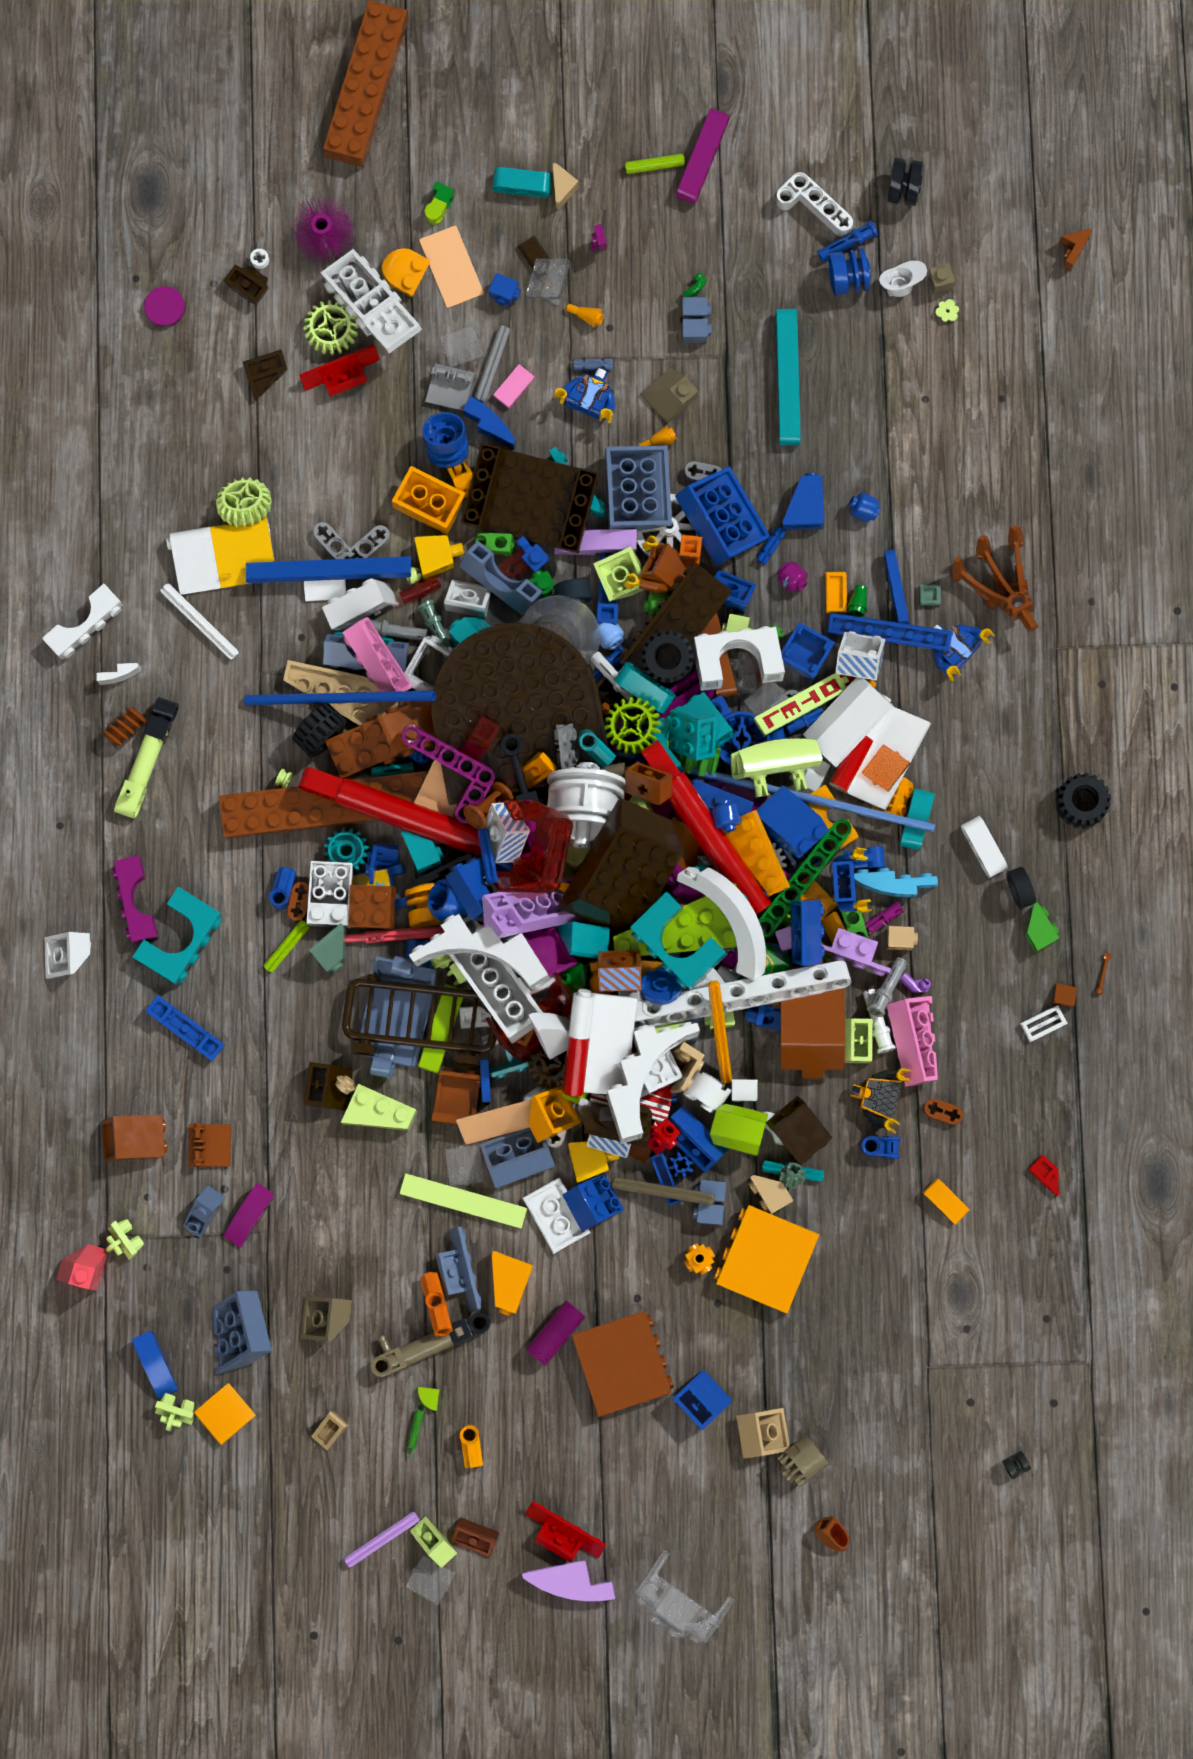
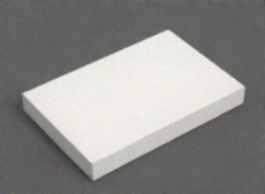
M560 1177L523 1198L553 1254L590 1234L589 1229L581 1232L562 1194L566 1193L567 1190Z

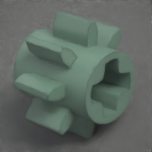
M790 1162L787 1167H781L779 1181H783L784 1186L787 1188L796 1189L798 1184L803 1186L806 1171L802 1170L799 1164Z

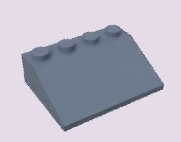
M668 445L606 447L604 463L608 529H637V531L671 526Z

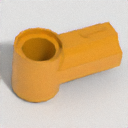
M467 1424L460 1431L465 1468L483 1466L479 1430L475 1425ZM466 1429H472L476 1435L473 1440H467L464 1437Z

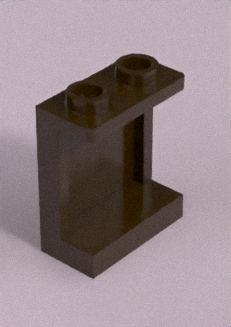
M798 1096L766 1122L769 1129L776 1134L790 1152L792 1158L800 1165L809 1161L815 1152L824 1148L828 1141L832 1139V1136L809 1106Z

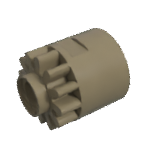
M807 1435L777 1458L782 1464L778 1469L789 1484L795 1481L799 1487L829 1465Z

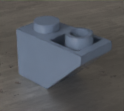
M207 1186L195 1200L183 1227L201 1238L218 1213L225 1196Z

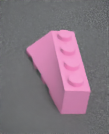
M368 617L342 632L345 636V643L350 648L352 647L356 653V660L365 667L367 677L376 684L378 692L408 691L413 687Z
M932 996L903 999L887 1004L888 1016L901 1068L911 1070V1072H906L904 1075L905 1078L911 1079L910 1082H905V1087L938 1080L936 1053L932 1050V1045L935 1042V1034L931 1033V1022H934L933 1013H930L929 1004L932 1003Z

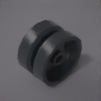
M894 157L887 202L898 204L901 199V193L904 191L905 205L916 206L923 177L921 175L922 161L912 160L909 171L905 172V159Z

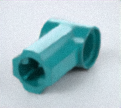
M584 729L579 732L577 742L581 748L603 769L607 767L616 755L593 731ZM585 736H592L593 740L589 745L582 743Z

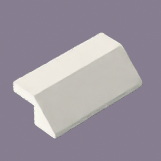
M856 677L803 735L806 739L816 740L821 754L837 767L893 708V705L865 678Z

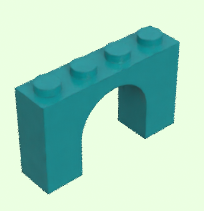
M704 692L691 697L684 706L675 708V710L693 717L710 714L717 716L716 748H719L734 737L733 729ZM669 715L658 720L662 725L655 728L659 729L661 733H654L653 736L659 740L680 773H682L680 762L667 746L670 729Z
M177 887L167 905L191 921L194 935L190 945L179 953H166L143 940L133 955L135 960L177 986L186 980L189 974L187 970L191 965L194 966L200 957L198 953L201 948L207 947L211 940L210 934L213 930H217L223 921L221 919L223 915L180 887Z
M666 892L630 927L634 931L631 935L639 943L644 941L649 946L646 950L654 958L658 956L663 961L661 966L669 974L673 971L678 976L676 981L684 989L688 987L692 990L728 954L711 937L689 957L676 958L669 955L664 949L662 935L666 926L683 908Z

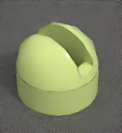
M411 567V577H406L410 585L421 579L422 574H417L420 571L417 567Z

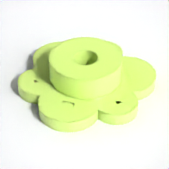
M948 299L946 302L941 301L939 303V308L936 309L935 313L938 317H942L943 322L948 320L955 321L958 316L959 307L955 306V302L952 299Z

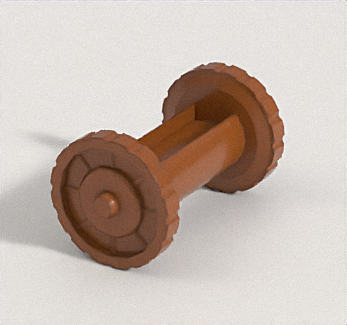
M495 782L491 786L492 794L477 806L468 804L463 809L464 816L472 827L476 829L486 827V817L491 803L514 801L512 792L506 785L501 782Z

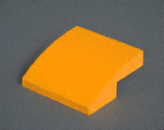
M229 1383L194 1412L220 1446L256 1416Z

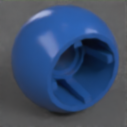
M446 878L437 881L428 896V908L431 914L441 922H444L451 915L456 916L458 914L463 920L468 914Z

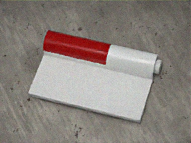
M884 696L889 702H891L890 698ZM893 706L838 765L829 784L843 793L886 810L931 723Z
M579 989L578 992L573 994L562 1091L565 1095L582 1096L584 1092L607 1095V1090H610V1087L617 1084L625 1086L619 1065L624 1057L631 1055L637 1006L636 997L591 993L587 989Z

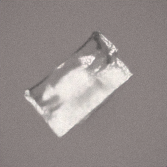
M663 1550L633 1593L637 1596L635 1600L644 1607L648 1606L649 1610L646 1613L650 1616L648 1620L657 1627L662 1625L667 1628L666 1633L672 1638L683 1639L690 1635L688 1638L697 1645L700 1643L706 1644L714 1631L722 1623V1619L735 1600L728 1596L714 1614L710 1613L658 1576L659 1570L670 1555V1553ZM660 1589L662 1592L658 1597L657 1591ZM698 1618L702 1619L701 1622L695 1623Z

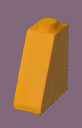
M493 1251L492 1266L495 1306L499 1308V1313L510 1316L511 1313H517L534 1266Z

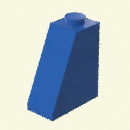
M806 473L805 476H801L782 522L783 530L823 528L822 475Z

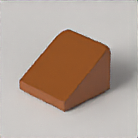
M1056 983L1052 1004L1073 1008L1075 1006L1077 987Z

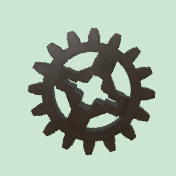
M537 1047V1054L530 1055L533 1061H528L530 1074L533 1075L535 1082L539 1081L542 1087L545 1083L548 1084L549 1088L552 1087L553 1083H556L559 1087L560 1081L564 1082L565 1065L562 1064L561 1057L565 1059L566 1064L567 1050L549 1060L544 1049ZM538 1065L541 1066V1073L538 1071Z

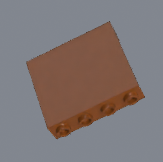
M645 1311L572 1335L598 1417L672 1393L671 1388H674L671 1376H666L664 1371L667 1363L664 1355L659 1356L657 1348L661 1347L657 1334H652L650 1327H653L654 1324L651 1315H646Z

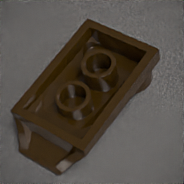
M579 1098L578 1115L584 1124V1133L620 1141L609 1105ZM640 1105L642 1138L627 1143L646 1148L651 1130L652 1111L647 1106Z

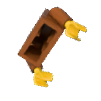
M649 536L642 546L644 550L651 551L639 575L641 580L631 573L626 579L632 582L626 581L624 586L627 589H633L637 585L640 589L660 594L671 592L670 590L677 581L681 582L685 566L681 562L677 550L672 548L669 543H657L655 536Z

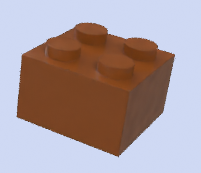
M350 885L348 927L394 929L396 887Z

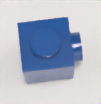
M496 273L488 291L489 298L494 299L499 305L512 306L514 300L518 301L521 294L519 281Z

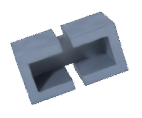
M683 297V343H707V337L711 336L712 327L711 324H707V316H711V304H707V297Z
M701 1180L700 1185L696 1184L695 1191L712 1193L715 1195L714 1202L724 1203L726 1182ZM698 1203V1206L694 1205L693 1218L697 1219L698 1224L722 1226L724 1206Z

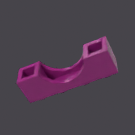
M139 856L114 861L115 867L112 868L114 879H118L119 887L116 890L119 900H123L124 907L121 908L123 920L127 919L128 927L125 928L127 939L131 940L133 944L142 943L143 940L159 939L155 919L150 915L140 913L134 904L135 889L140 882L146 879L142 859Z

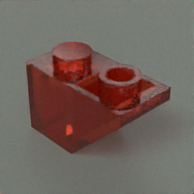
M480 714L460 751L479 761L494 740L500 725Z

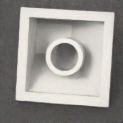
M66 932L44 937L46 979L74 974L90 955V933Z

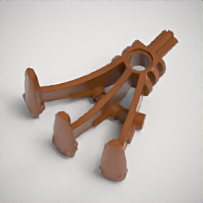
M1016 525L1012 526L1008 533V546L1014 548L1016 581H1013L1011 584L1007 583L990 556L992 548L986 535L981 536L977 540L975 555L977 560H986L993 573L992 576L999 587L996 589L997 592H993L967 574L960 556H957L953 562L951 577L954 583L960 582L962 579L971 586L979 596L986 600L985 605L989 609L993 610L997 605L1001 610L1005 611L1011 621L1014 622L1020 619L1029 633L1035 631L1039 626L1031 615L1035 606L1029 596L1028 580H1024L1023 565L1020 558L1019 547H1023L1025 544L1024 535L1021 528ZM1015 602L1022 603L1020 607L1013 606Z

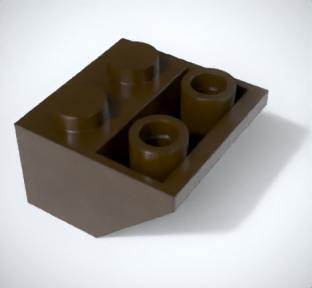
M309 1062L303 1104L311 1107L346 1111L350 1093L348 1095L337 1088L335 1083L338 1081L336 1077L346 1075L352 1079L353 1069Z

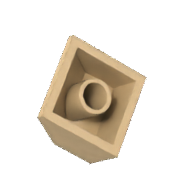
M784 1408L736 1416L743 1459L785 1452L790 1448Z

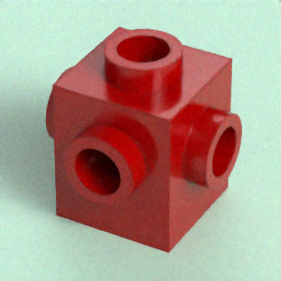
M667 1118L661 1123L656 1121L651 1126L647 1145L659 1155L665 1148L669 1151L677 1144L675 1139L681 1132Z

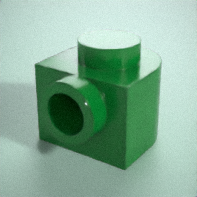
M539 570L531 575L532 579L529 581L543 591L540 597H549L554 591V583L548 571L542 572V570Z

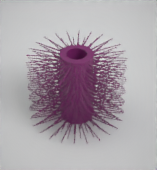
M321 194L319 210L317 204L316 212L315 208L313 210L307 201L310 210L304 208L307 218L305 219V216H303V219H300L297 226L301 227H292L300 228L299 231L292 233H298L294 235H298L296 236L298 238L295 240L301 241V248L307 246L305 251L309 248L315 251L313 255H311V251L309 252L310 256H314L311 258H317L319 254L323 260L325 250L329 262L328 250L330 256V248L331 250L333 248L336 255L337 251L343 253L340 249L343 248V243L347 242L350 236L343 233L354 231H349L352 230L350 227H353L349 226L352 225L349 224L352 222L349 221L351 219H348L351 216H348L349 214L345 215L341 211L339 213V210L337 211L338 208H336L337 206L334 208L331 201L329 208L324 203V212Z

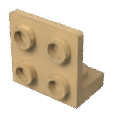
M685 1042L670 1050L676 1061L686 1063L681 1070L683 1078L676 1081L670 1090L673 1094L688 1090L693 1083L691 1078L695 1071L699 1072L704 1064L702 1059L705 1055Z

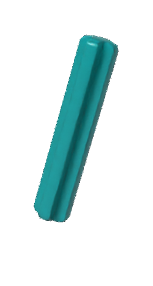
M763 1161L762 1171L780 1175L781 1167H787L788 1164ZM802 1167V1170L806 1171V1180L823 1181V1170Z

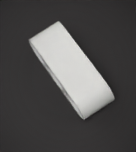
M980 816L961 825L964 836L988 878L1008 869L1003 855Z

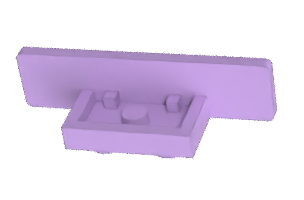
M838 928L832 947L821 944L824 947V955L825 953L833 955L832 959L836 961H850L853 963L852 966L864 970L867 967L873 970L872 973L883 977L885 974H890L891 968L871 962L878 944L877 941Z

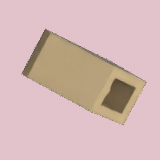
M756 1175L749 1178L751 1182L748 1184L754 1194L758 1193L762 1199L759 1203L764 1212L769 1211L770 1214H773L793 1202L783 1182Z

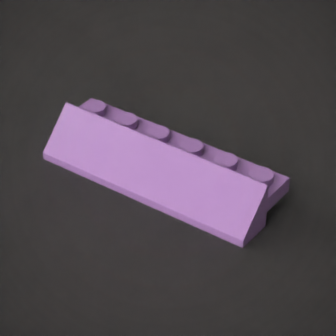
M574 877L555 880L553 882L570 884ZM548 882L486 894L482 897L484 928L491 926L498 938L585 919L559 909L557 906L565 893Z

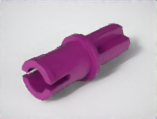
M896 901L885 910L878 911V915L865 923L867 932L872 934L885 924L889 925L891 920L904 913L901 905Z

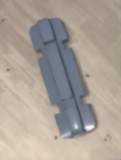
M611 358L604 360L585 359V361L574 359L573 361L574 371H582V369H585V371H596L597 368L605 369V371L613 370V359Z

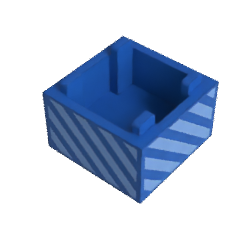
M799 622L781 652L783 665L814 682L833 650L835 642Z

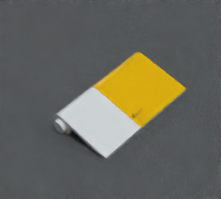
M267 517L261 518V523L255 521L253 526L247 524L246 527L243 525L236 527L234 524L230 526L229 524L174 532L170 533L169 538H166L168 550H172L180 595L250 584L246 583V563L275 562Z

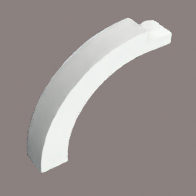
M688 867L678 873V882L692 887L709 897L721 909L729 921L735 935L738 950L736 973L751 980H755L763 975L766 966V947L763 931L753 908L745 896L727 878L709 867L702 872L697 868Z

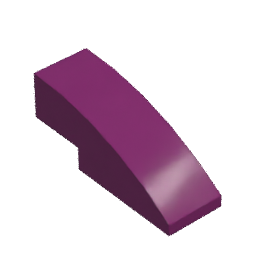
M257 1182L223 1236L241 1248L276 1195Z

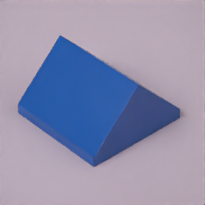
M718 569L715 578L733 591L723 606L745 614L756 584Z

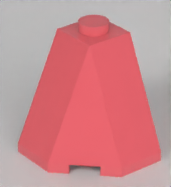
M87 1244L61 1260L56 1280L97 1291L108 1255L107 1250Z

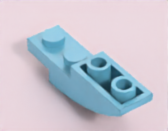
M889 868L877 869V872L870 873L867 869L856 870V874H854L855 883L876 893L894 897H916L918 894L917 889L936 888L938 885L937 876H932L931 873L920 874L918 878H911V875H900L898 879H895V871H889Z

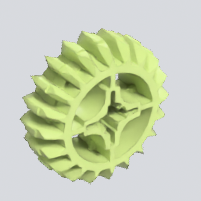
M328 300V305H324V302L321 301V307L318 308L314 305V312L308 311L307 313L310 318L304 319L305 324H307L303 327V330L307 332L305 338L310 339L308 343L310 346L315 345L314 349L316 351L322 348V354L324 355L327 353V350L330 351L331 355H334V350H338V353L341 354V348L344 347L348 350L349 346L347 343L354 344L355 341L352 337L358 336V333L355 331L359 328L355 323L356 318H351L344 309L346 307L345 304L340 307L338 301L335 302V305H332L331 300ZM330 314L339 315V316L343 317V319H341V318H337V319L332 318V317L330 316ZM324 317V322L315 329L318 320ZM328 321L331 325H333L334 335L332 334V331L328 328ZM347 326L344 335L338 339V333ZM319 336L330 337L332 341L322 340L319 338Z
M242 477L240 481L234 479L233 483L227 482L226 487H221V491L217 493L216 499L217 512L221 519H223V522L227 521L229 526L234 524L236 527L239 525L246 527L247 524L253 526L255 521L261 523V518H266L267 512H270L272 503L270 492L264 483H260L258 479L253 481L251 477L248 480Z

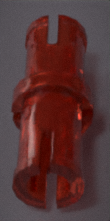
M435 575L422 583H415V586L399 592L403 603L406 604L420 596L423 598L425 594L441 588V584Z

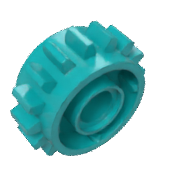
M342 828L339 834L335 831L333 838L328 837L330 843L324 845L328 849L324 856L330 857L326 862L353 863V869L360 871L359 866H365L364 858H368V854L365 851L370 849L369 846L363 845L367 842L366 838L360 839L361 833L358 832L355 835L353 829L346 832ZM346 846L352 848V853L349 856L341 854L342 849Z

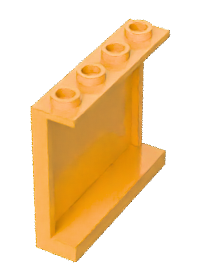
M748 1205L747 1209L742 1208L738 1220L742 1221L739 1229L734 1228L730 1237L733 1240L731 1248L726 1247L722 1259L726 1260L723 1268L718 1267L714 1279L717 1280L716 1285L787 1314L820 1234Z

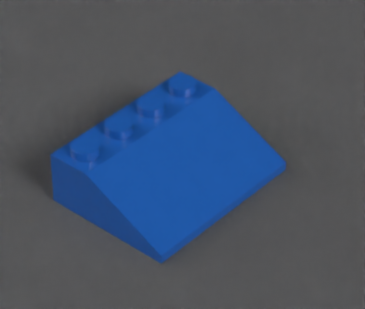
M730 466L686 486L675 495L696 534L702 537V544L716 567L770 538L768 531Z

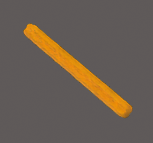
M714 980L708 983L719 1074L721 1082L726 1084L732 1081L721 988L719 981Z

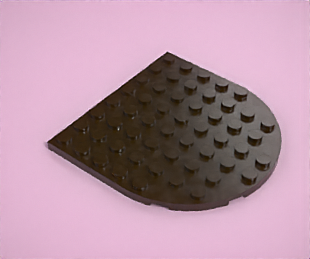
M510 622L479 630L467 637L452 650L442 664L435 679L433 691L436 692V700L431 701L435 737L489 766L495 775L493 784L501 782L512 793L520 792L511 759L500 750V742L508 734H515L522 741V748L519 751L520 754H518L521 767L538 752H544L557 766L556 770H561L556 753L560 751H556L559 745H555V742L559 740H555V725L564 724L565 726L573 723L577 736L580 731L589 729L609 748L598 688L589 665L581 653L569 641L547 628L529 623ZM590 735L585 736L582 743L589 745L593 737ZM576 738L575 749L578 750L579 754L577 765L582 762H591L601 767L581 748ZM506 741V748L514 751L516 749L515 741ZM446 750L442 754V758L446 761L451 760L454 756V753L450 750ZM466 760L461 763L460 767L462 770L468 771L471 769L472 763ZM441 764L448 804H457L470 779ZM482 771L479 774V779L482 781L488 780L491 776L490 772ZM547 777L531 788L527 786L528 790L549 786ZM490 787L489 791L487 792L485 798H487L490 794H492V793H491V787ZM472 789L469 792L471 799H477L480 796V791L477 789Z

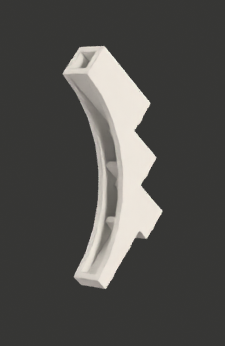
M459 914L456 916L451 915L444 920V923L441 925L445 931L443 934L438 933L434 935L429 943L424 946L419 945L412 950L413 953L409 955L416 966L449 954L467 953L489 957L513 969L525 980L532 991L551 980L522 933L511 935L507 938V942L503 944L491 926L484 928V925H481L475 930L474 934H471Z
M686 1022L679 1025V1028L661 1029L657 1034L654 1026L648 1027V1025L636 1028V1031L633 1032V1042L638 1056L635 1057L634 1054L628 1055L620 1061L619 1068L625 1086H622V1084L610 1087V1090H607L606 1095L621 1144L642 1138L640 1097L648 1074L668 1051L682 1042L698 1037L700 1032L698 1023L691 1024V1022Z

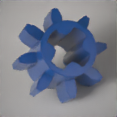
M678 1152L676 1160L670 1158L674 1165L670 1166L669 1170L674 1169L676 1171L674 1177L682 1174L683 1178H686L687 1171L693 1173L689 1166L695 1162L689 1161L687 1154L685 1157H681V1154ZM685 1160L687 1169L682 1168L681 1171L678 1170L676 1162Z

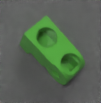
M476 534L475 543L479 541L494 554L513 557L515 539L512 534Z
M839 911L846 931L869 939L860 912Z

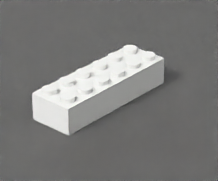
M469 916L463 919L471 934H474L475 930L480 926L476 919L471 921ZM467 953L449 954L512 1044L534 1029L528 1015L543 1012L510 967L482 955Z

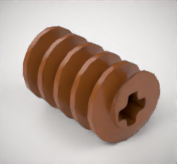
M126 706L125 709L128 714L120 712L121 720L113 719L115 726L110 723L107 724L109 732L104 729L101 730L103 736L116 749V744L124 746L122 739L130 740L128 733L136 734L134 727L142 729L140 721L146 724L148 722L135 707L132 709Z

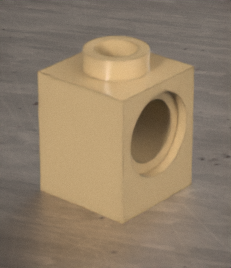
M888 927L887 949L912 950L914 945H917L918 933H914V927Z

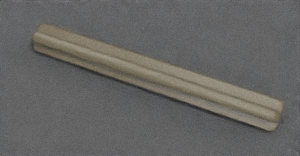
M618 1177L614 1178L612 1185L614 1189L706 1205H713L715 1201V1195L712 1193Z

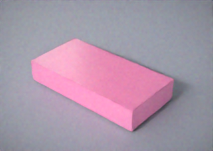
M519 364L493 394V397L510 409L533 382L535 376Z

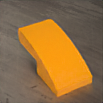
M936 1178L922 1192L954 1225L970 1210L939 1178Z

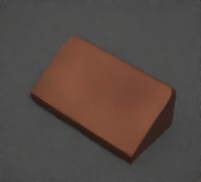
M459 1518L450 1542L491 1557L499 1532L464 1518Z

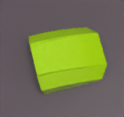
M723 1104L716 1110L710 1136L713 1144L757 1156L768 1114Z

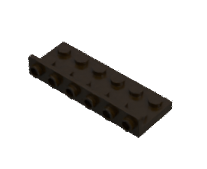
M697 563L693 566L690 564L683 572V575H685L681 582L677 581L670 591L673 593L668 599L664 598L658 605L660 610L657 614H651L645 622L647 627L644 631L641 632L639 630L632 641L635 643L630 649L626 647L621 653L620 658L622 660L620 663L624 665L625 662H629L647 674L642 665V648L648 638L664 630H671L682 634L692 646L694 637L702 633L733 591ZM666 644L657 650L655 659L661 668L672 669L679 663L680 653L675 646Z

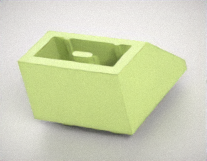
M845 1019V1063L872 1062L873 1019Z

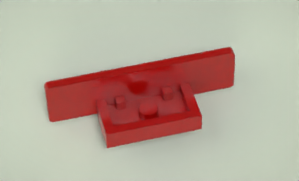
M373 344L304 372L299 377L304 390H309L324 383L331 397L367 382L362 368L379 361L380 358Z
M534 1501L531 1502L525 1513L527 1517L543 1525L534 1541L572 1563L580 1548L599 1558L606 1547V1544L600 1541V1539L586 1533L580 1527L571 1524L563 1519V1517L556 1515Z

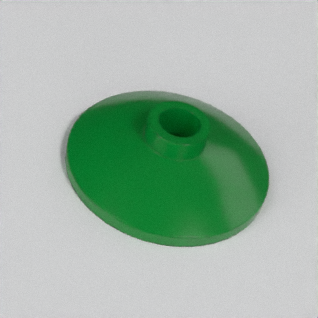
M577 959L575 967L560 975V990L563 997L568 1001H573V994L578 992L579 989H585L586 986L585 967Z

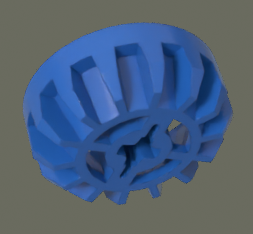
M739 711L724 717L733 731L738 729L734 733L732 740L720 746L721 752L719 757L724 764L731 766L732 753L729 751L727 744H732L736 751L741 750V745L738 741L741 732L745 741L742 749L750 747V745L770 741V735L768 734L764 737L753 720L756 717L755 714ZM746 730L753 734L755 741H751V736Z

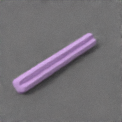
M415 1512L410 1513L344 1558L345 1563L349 1568L354 1566L419 1522V1517Z

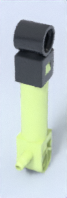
M161 697L157 698L152 715H150L143 733L145 736L128 780L124 781L115 804L114 812L132 819L137 817L147 792V783L162 744L166 743L172 727L171 723L177 715L178 703Z

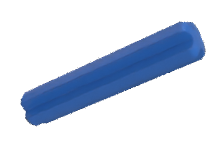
M487 828L479 829L477 833L486 881L488 884L497 883L498 877L489 830Z

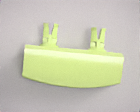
M814 739L772 740L741 749L731 754V772L735 780L753 779L755 797L757 798L769 795L765 777L770 774L789 772L792 774L794 791L806 790L804 771L808 768L820 766L823 760L818 743Z

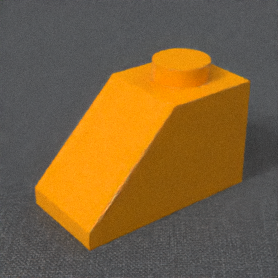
M464 460L461 464L446 469L453 486L465 492V498H467L473 474L467 461Z

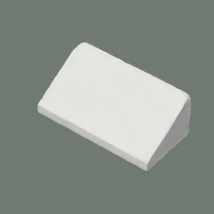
M346 580L304 581L305 601H327L335 597L340 598L344 596Z

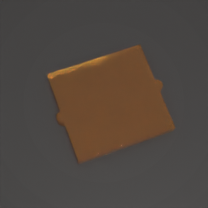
M883 744L862 771V774L869 778L874 785H879L889 792L911 763L900 756L898 751L894 752Z

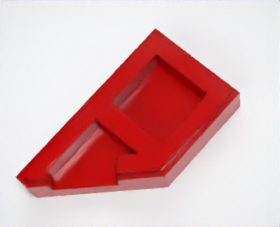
M1042 1154L1028 1171L1057 1197L1059 1195L1058 1168Z

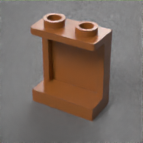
M444 1067V1071L439 1070L432 1122L458 1125L457 1119L476 1115L481 1076L477 1075L476 1071L465 1070L464 1073H457L455 1068Z

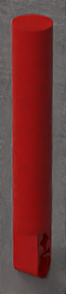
M656 740L640 751L649 766L672 774V796L668 800L716 872L723 875L731 883L737 884L740 892L747 896V900L755 914L767 908L771 901L722 829H718L715 826L711 811L684 772L680 773L659 740Z
M305 767L298 785V788L303 791L333 801L335 805L480 858L482 856L477 833L479 829L472 827L469 823H461L457 818L347 778L342 779L311 767Z

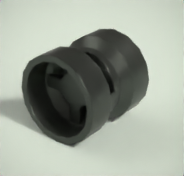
M1021 1450L1015 1453L1014 1457L1002 1460L1012 1479L1017 1478L1021 1472L1031 1470V1466Z

